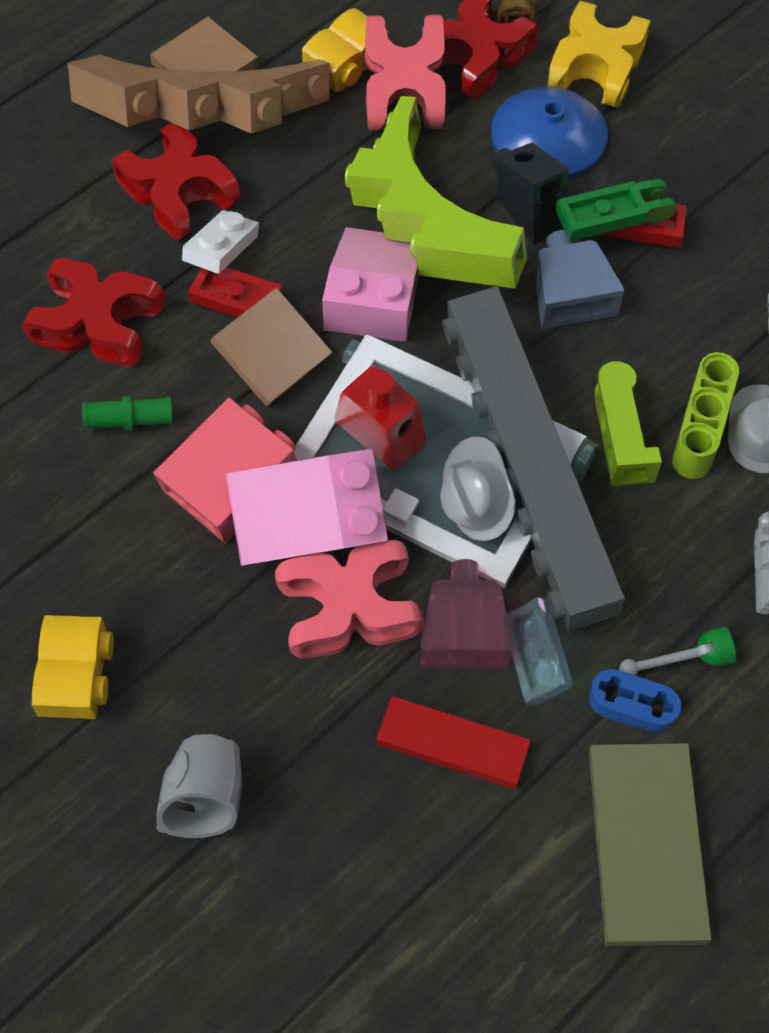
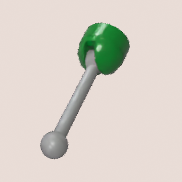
M726 626L704 632L699 638L696 648L638 662L626 659L621 662L619 670L636 675L641 670L700 657L711 666H724L736 662L735 646L730 631Z

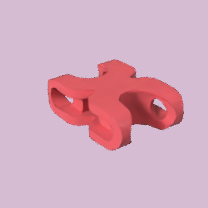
M427 15L424 19L421 40L416 45L407 48L396 46L388 39L385 19L382 16H367L365 62L369 70L376 73L367 82L366 91L367 125L370 131H379L385 128L388 106L394 100L400 99L401 96L416 97L417 103L422 107L424 125L427 129H442L445 120V82L441 75L434 72L438 70L442 63L445 48L443 18L441 15Z
M397 540L357 546L350 551L345 567H342L332 555L323 552L291 558L282 562L275 571L276 584L280 591L288 597H313L324 606L318 615L297 622L291 628L288 638L291 653L302 659L341 653L349 646L354 631H358L367 643L376 646L403 641L417 636L425 626L424 616L418 604L413 601H387L375 591L379 584L399 577L404 573L409 561L406 546Z

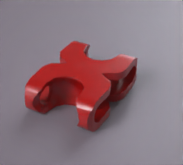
M464 0L458 8L457 17L459 21L443 20L445 48L439 68L448 64H457L464 67L461 75V92L474 100L480 98L496 84L498 76L496 67L504 69L513 68L531 53L536 46L539 33V25L524 16L505 24L492 21L493 0Z
M171 122L160 129L163 134L164 154L162 156L144 159L127 150L112 158L111 161L116 180L135 202L143 205L153 204L155 206L154 217L156 223L173 239L180 240L192 232L189 227L190 216L187 208L190 204L197 201H210L225 210L240 202L241 195L236 178L224 164L214 156H197L198 147L194 135L187 129Z
M55 259L47 272V277L55 294L68 300L65 304L56 308L34 307L31 309L22 325L26 336L31 342L39 346L65 353L77 351L84 344L90 342L92 355L97 360L121 366H135L143 353L140 337L134 330L120 324L133 316H156L166 299L161 286L152 279L128 272L112 273L103 282H99L97 270L91 264L69 259Z

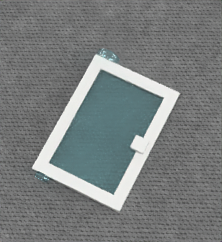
M368 334L365 335L361 342L353 339L343 354L342 362L347 364L296 444L294 453L297 461L366 450L360 442L334 421L341 392L370 366L374 365L383 371L389 372L395 382L419 402L426 445L395 473L374 455L386 530L505 588L532 540L530 535H522L516 514H514L509 528L498 538L488 541L474 540L464 534L458 525L449 519L442 508L440 499L441 487L444 483V467L451 451L461 441L470 437L486 438L485 432L489 431L485 417L478 419L471 401V393L475 392L472 383L469 381L464 382L462 378ZM553 421L578 484H580L594 460L599 444L588 439L587 436ZM517 500L515 510L520 509Z

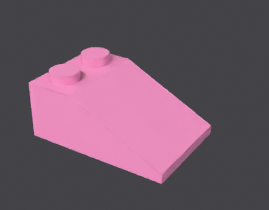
M345 228L330 265L322 299L323 326L325 331L360 336L368 334L374 338L407 341L419 280L416 258L412 257L410 252L411 243L386 240L384 232Z
M372 449L322 456L226 474L241 565L388 541Z

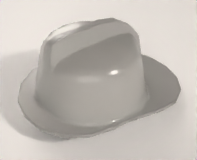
M751 385L741 389L733 397L729 410V450L735 461L745 469L758 474H769L768 385Z
M473 436L461 441L451 451L445 463L443 472L444 483L441 487L440 495L442 508L449 519L454 521L460 530L470 538L481 541L498 538L509 528L515 514L516 505L513 487L508 478L502 456L496 445L485 437Z

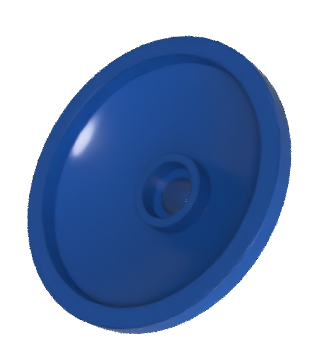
M538 87L513 95L498 108L491 125V141L495 152L502 148L514 150L527 143H534L568 168V179L578 177L591 170L604 155L608 140L607 124L599 109L583 96L557 87Z

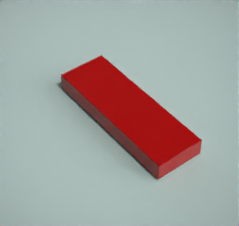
M391 696L376 738V745L514 790H516L530 744L529 739Z

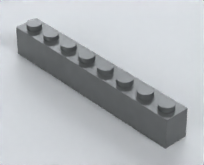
M498 286L449 300L448 319L442 320L444 333L449 345L456 344L460 356H457L456 360L461 378L464 382L471 381L475 391L471 393L475 414L478 419L485 417L489 427V431L485 432V436L496 445L502 456L508 478L520 509L515 510L520 531L523 536H531L535 546V550L531 551L535 570L539 577H547L552 590L547 592V598L554 618L562 617L567 631H571L621 615L625 600Z

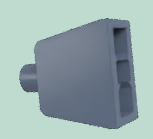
M565 230L551 233L546 239L548 248H543L538 252L535 271L542 329L618 316L624 288L597 242L589 240L573 243L569 240Z

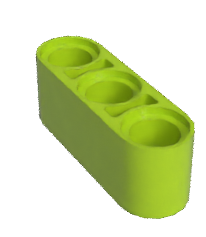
M711 353L702 359L692 387L672 456L674 469L685 478L698 479L708 474L720 445L739 375L737 362L725 353ZM690 449H696L701 453H696Z

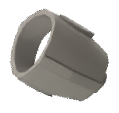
M214 734L191 736L182 742L171 764L164 772L156 813V828L159 832L184 838H205L220 835L234 827L238 817L243 782L239 746L233 740H227ZM175 801L192 804L195 807V812L177 809L171 804Z

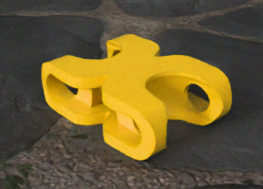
M579 1L570 19V34L559 42L553 56L547 87L567 89L573 81L590 79L599 83L604 90L601 103L619 108L628 89V76L631 70L637 67L642 56L651 20L633 16L626 26L607 28L599 24L594 17L597 5Z

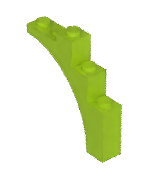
M401 96L394 111L388 114L386 128L381 138L376 139L374 149L360 148L353 163L347 166L345 184L347 188H350L353 204L377 208L378 221L382 222L386 240L411 243L410 252L411 256L416 258L419 275L516 289L527 260L524 228L494 222L467 212L442 197L424 179L414 162L415 146L421 131L416 97Z

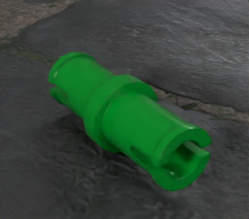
M130 395L122 396V400L82 402L84 430L89 428L124 427V431L134 430L133 426L173 424L171 397L132 400Z

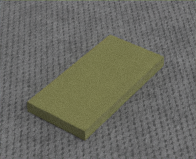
M688 743L591 745L589 760L605 946L708 945L711 941Z

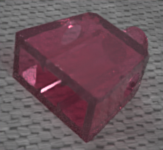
M459 559L452 562L451 580L438 579L432 583L421 640L420 668L509 669L513 642L500 583L495 580H479V564L474 560Z

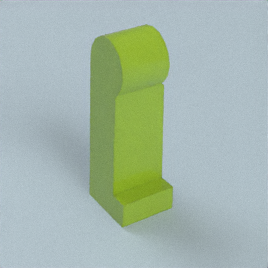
M618 361L606 363L601 367L594 396L611 485L654 483L662 463L659 447L645 448L633 396L636 373L631 366Z

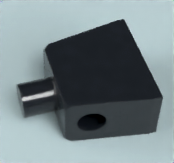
M527 143L514 150L502 148L497 151L492 158V166L498 172L499 201L516 224L524 228V234L535 244L546 239L555 231L564 230L556 212V205L559 199L568 197V168L534 143Z

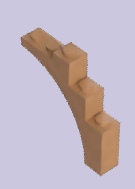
M101 54L68 63L71 101L127 127L161 117L185 129L192 130L221 120L252 134L282 124L283 115L330 100L329 62L321 59L283 67L237 72H195L159 69L118 61Z

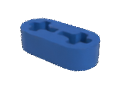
M608 669L600 672L595 676L589 690V702L597 714L651 733L659 734L670 730L681 712V701L673 689L620 670ZM609 685L618 688V696L614 702L605 700L606 692L604 691L608 689ZM655 700L664 703L663 710L665 712H663L660 718L652 715V707L650 706L654 704Z

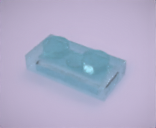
M537 597L502 617L525 703L539 705L573 687L548 600Z

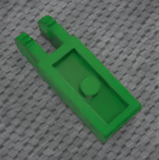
M658 178L639 183L632 181L562 198L557 201L556 212L569 240L574 241L647 223V221L652 224L661 220L664 221L675 214L677 206L672 198L669 199L668 197L660 200V198L666 195L667 186L662 179Z

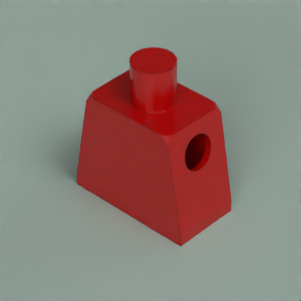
M372 365L341 392L334 421L366 449H372L373 455L394 473L426 445L419 402L396 383L389 372Z

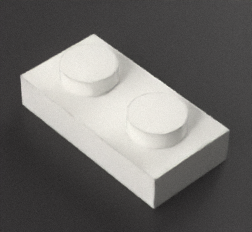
M222 210L183 246L182 261L220 274L258 237L259 223L244 218L237 212Z

